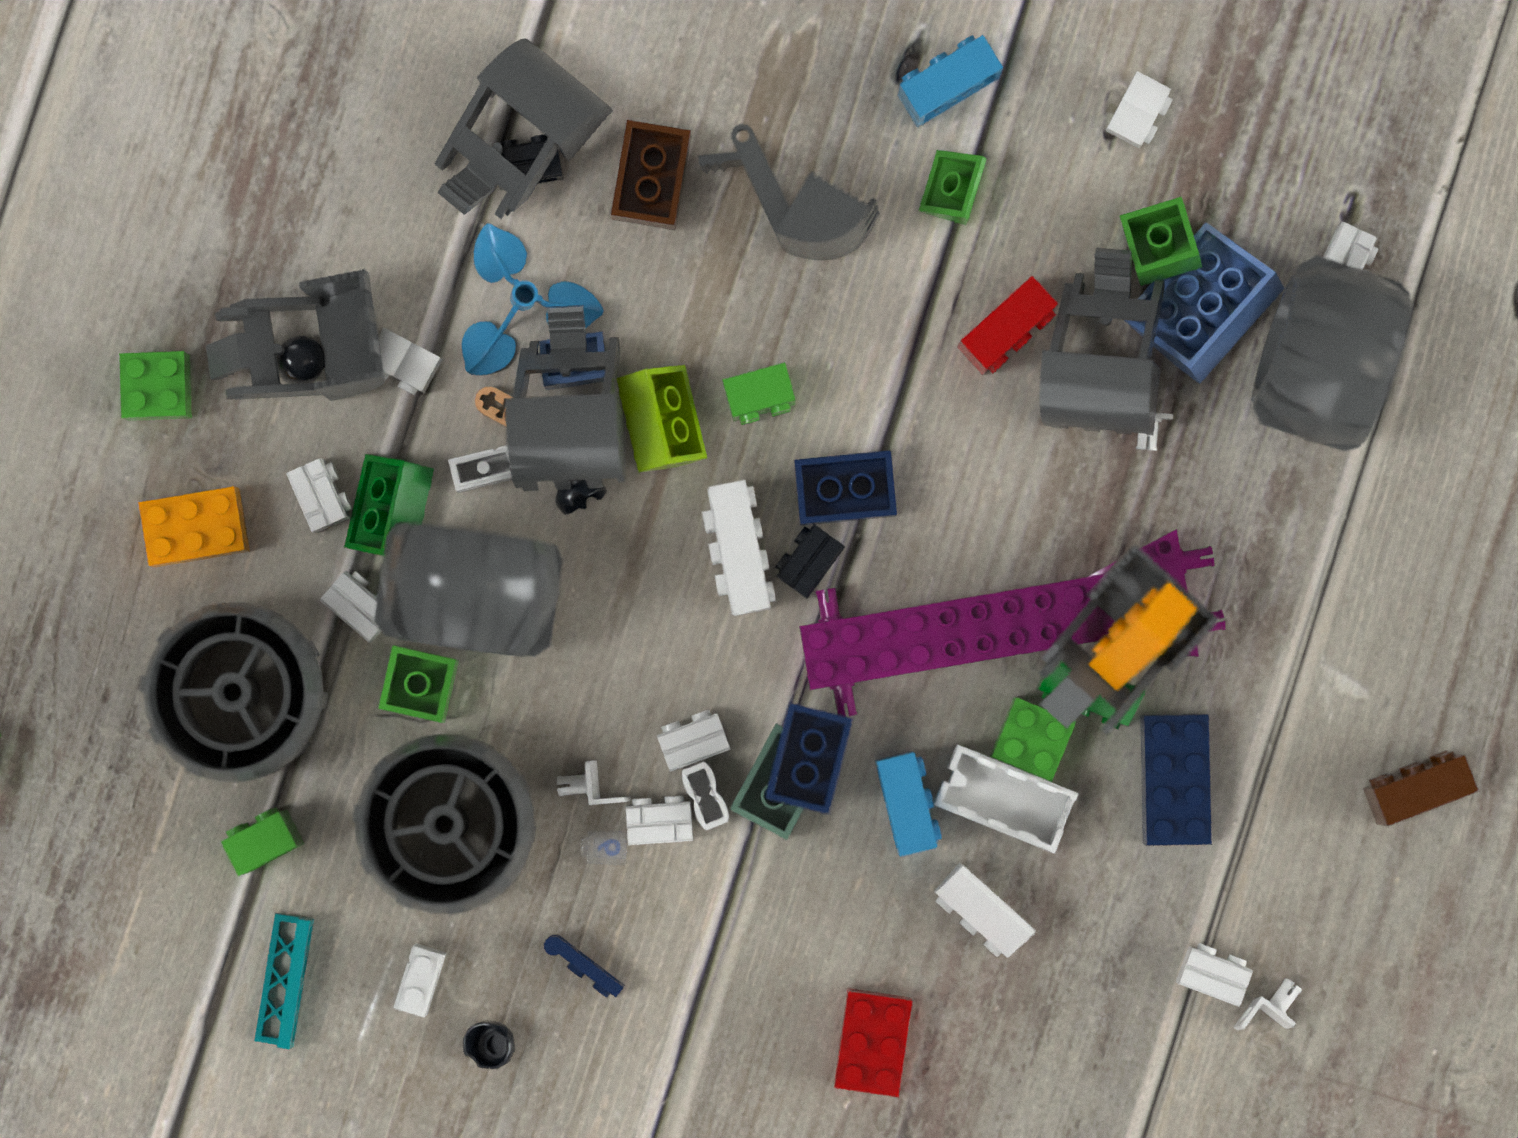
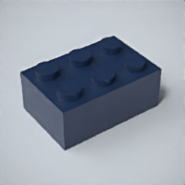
M891 450L794 460L800 526L897 516Z
M789 703L765 798L829 814L853 719Z

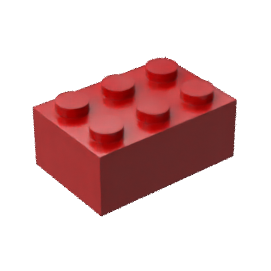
M1031 276L960 340L957 348L982 375L988 370L994 374L1007 362L1009 358L1006 354L1011 349L1017 353L1033 337L1030 332L1035 327L1041 331L1057 315L1054 309L1058 303Z
M847 988L834 1088L899 1098L913 1002L911 997Z

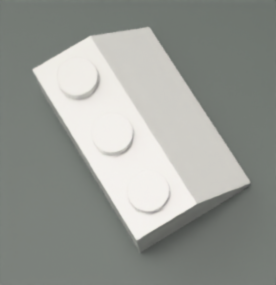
M961 863L934 890L939 896L935 902L949 914L955 910L962 916L963 919L959 923L973 936L977 931L987 939L983 945L996 957H999L1001 953L1007 958L1010 957L1036 932Z

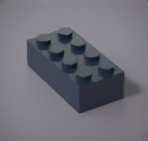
M1209 715L1140 716L1143 844L1146 846L1212 845Z

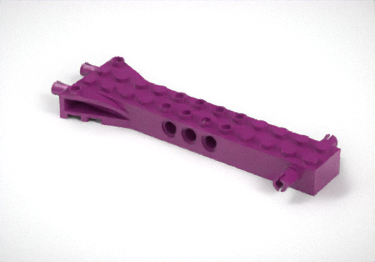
M1177 529L1140 548L1187 592L1186 570L1215 566L1214 557L1200 559L1202 556L1213 554L1211 546L1188 551L1180 549ZM1115 562L1085 578L845 619L839 613L836 588L827 589L828 603L826 602L824 589L815 591L821 620H818V623L799 626L809 688L814 690L829 687L834 693L837 715L846 717L844 703H846L848 715L854 716L858 715L852 686H855V682L1048 650L1088 603L1090 598L1086 594ZM1097 606L1071 638L1077 644L1099 642L1104 636L1109 638L1110 632L1108 630L1115 623V620ZM1222 609L1210 612L1218 619L1224 618ZM1225 621L1217 622L1209 632L1226 630ZM1197 645L1187 656L1199 657Z

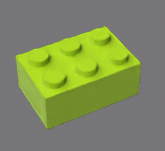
M685 365L644 369L616 378L619 397L622 401L626 418V426L634 451V460L639 473L680 467L707 459Z

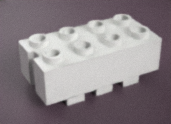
M745 480L711 486L707 489L711 510L703 511L702 515L706 533L716 532L718 542L709 543L708 545L713 565L722 563L724 574L715 575L718 595L729 596L731 611L734 616L771 609L770 602H774L776 599L772 581H765L764 571L769 570L766 549L759 551L757 539L763 538L760 518L753 519L751 511L752 507H757L753 486L747 487Z
M956 744L947 766L948 769L953 771L948 782L941 781L933 801L934 805L1055 854L1064 832V825L1079 793Z

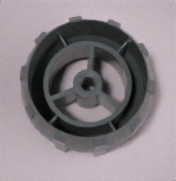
M1318 255L1299 264L1296 274L1291 276L1275 312L1255 377L1251 401L1253 402L1252 409L1260 425L1340 451L1359 448L1369 437L1381 412L1403 351L1412 311L1410 293L1398 281L1379 276L1369 270L1355 268Z
M396 523L386 536L384 557L380 567V584L374 621L385 636L395 637L398 640L510 656L537 657L551 646L556 607L560 596L563 558L556 545L542 541L445 526Z
M243 602L213 604L188 614L174 626L167 627L157 638L159 643L150 657L145 675H141L139 692H143L145 712L151 727L148 729L149 734L155 744H160L173 760L185 768V771L199 777L222 782H246L262 778L280 770L296 756H301L311 745L309 740L317 727L322 709H327L328 692L323 690L322 672L317 660L320 654L314 643L308 641L294 624L286 620L283 615L262 606ZM231 641H245L254 644L239 673L221 675L215 681L212 689H189L192 672L200 659L208 651L218 645ZM265 652L277 665L284 686V699L280 713L267 731H265L252 709L261 697L259 682L252 675ZM232 683L238 684L242 690L241 697L234 702L230 700L228 693ZM189 696H213L214 702L219 708L225 711H239L255 739L246 743L233 744L213 737L195 719L190 707Z
M429 735L402 744L386 755L372 769L373 771L363 785L353 813L356 842L361 856L359 861L366 874H370L381 889L396 900V903L408 909L412 908L431 914L450 915L468 912L488 904L504 893L524 868L532 845L535 842L537 828L534 820V807L528 790L530 787L523 774L520 775L511 762L494 749L495 747L481 740L461 735ZM437 772L458 774L448 803L432 808L426 815L424 825L397 829V816L400 804L405 794L416 782L427 775ZM467 778L474 781L484 790L495 812V837L484 859L479 856L463 836L469 827V818L466 811L458 803ZM441 815L450 816L453 820V829L449 833H442L437 827V819ZM425 831L427 836L438 844L454 842L474 865V868L458 874H439L429 871L411 859L404 850L399 836Z

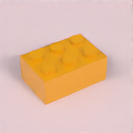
M232 486L138 502L148 565L150 567H161L250 552L240 488Z
M1167 582L1159 590L1153 587L1142 598L1141 602L1143 605L1136 602L1124 615L1126 619L1120 617L1109 628L1110 637L1104 636L1092 649L1096 655L1088 665L1116 691L1166 649L1198 609L1170 582Z

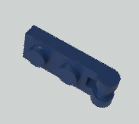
M553 934L545 940L544 950L547 954L551 956L559 954L569 962L566 967L580 978L584 975L588 976L595 982L592 987L606 998L610 994L616 998L625 985L562 936Z

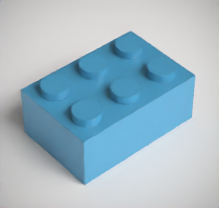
M974 35L967 37L957 44L958 49L952 54L947 55L946 52H943L929 61L931 65L922 72L918 68L914 69L901 78L903 82L899 86L898 97L917 128L1000 78L1003 66L984 35L975 39Z
M911 751L875 760L897 854L901 857L938 848L936 840L942 839L938 820H931L929 809L934 808L930 788H923L921 777L927 776L923 758L921 756L916 757L915 752Z

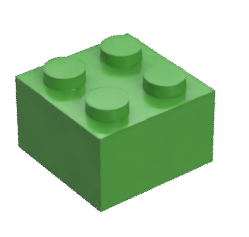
M1182 197L1120 215L1129 250H1132V260L1140 286L1153 283L1155 280H1163L1202 268L1199 251Z
M185 351L119 353L121 418L127 421L192 418L190 354Z
M785 362L723 379V386L733 422L740 420L741 425L759 421V415L771 412L772 417L791 412L790 406L795 405L796 399Z
M393 645L378 709L445 723L459 660Z
M1014 697L989 757L1052 782L1076 722L1073 721L1066 728L1046 709Z
M277 807L271 808L255 817L257 823L250 826L248 822L242 823L226 832L228 838L221 841V844L238 877L248 874L305 844L288 810L278 811Z

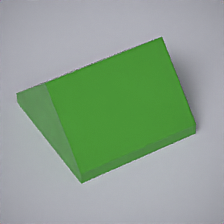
M937 150L919 211L966 225L987 158L979 155Z

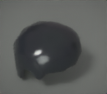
M297 336L288 339L281 345L284 347V354L276 356L279 375L283 381L289 384L311 383L321 375L324 369V352L318 341L307 336Z
M570 480L571 489L557 490L555 501L557 507L564 515L572 514L579 508L585 510L587 508L586 501L589 497H594L597 500L603 499L607 489L604 485L603 488H588L586 480Z
M484 1020L468 1028L463 1037V1052L465 1056L473 1059L479 1068L498 1069L510 1062L515 1052L514 1036L511 1030L503 1023Z

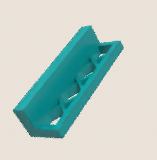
M275 913L255 1042L277 1045V1048L289 1050L294 1047L314 919ZM281 921L297 924L295 938L288 945L279 934ZM279 941L283 948L277 952ZM286 951L291 958L288 973L281 976L274 966L275 958ZM274 973L278 980L271 984ZM281 983L286 990L284 1004L276 1008L269 995L270 990ZM269 1005L273 1012L266 1016L267 1007ZM273 1015H276L281 1022L278 1037L263 1035L265 1021Z

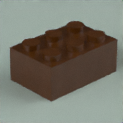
M627 120L611 210L612 220L676 230L691 142V130Z
M1445 750L1430 756L1431 762L1427 764L1414 762L1399 768L1401 774L1396 776L1386 773L1370 779V786L1363 788L1376 824L1388 827L1479 792L1465 755L1454 754V751L1448 752Z

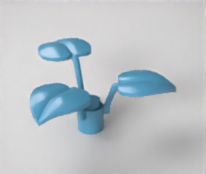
M490 223L484 225L476 239L473 256L475 269L481 278L489 283H496L505 277L506 281L514 286L510 294V302L513 307L499 329L491 322L481 321L474 323L466 330L462 339L465 370L471 375L478 376L489 375L503 369L514 357L516 343L512 337L503 333L518 310H529L535 302L547 308L550 306L584 305L585 328L604 313V309L596 297L576 283L559 282L552 285L548 291V302L541 295H538V290L533 283L529 281L520 282L518 279L512 278L511 275L519 273L526 263L527 253L525 246L515 235L501 230ZM546 312V320L548 323V314Z

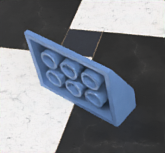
M1207 222L1194 235L1202 268L1163 279L1165 282L1164 298L1153 345L1176 367L1199 384L1285 289L1275 271ZM1155 282L1151 283L1138 299L1151 300ZM1124 320L1143 337L1146 322Z

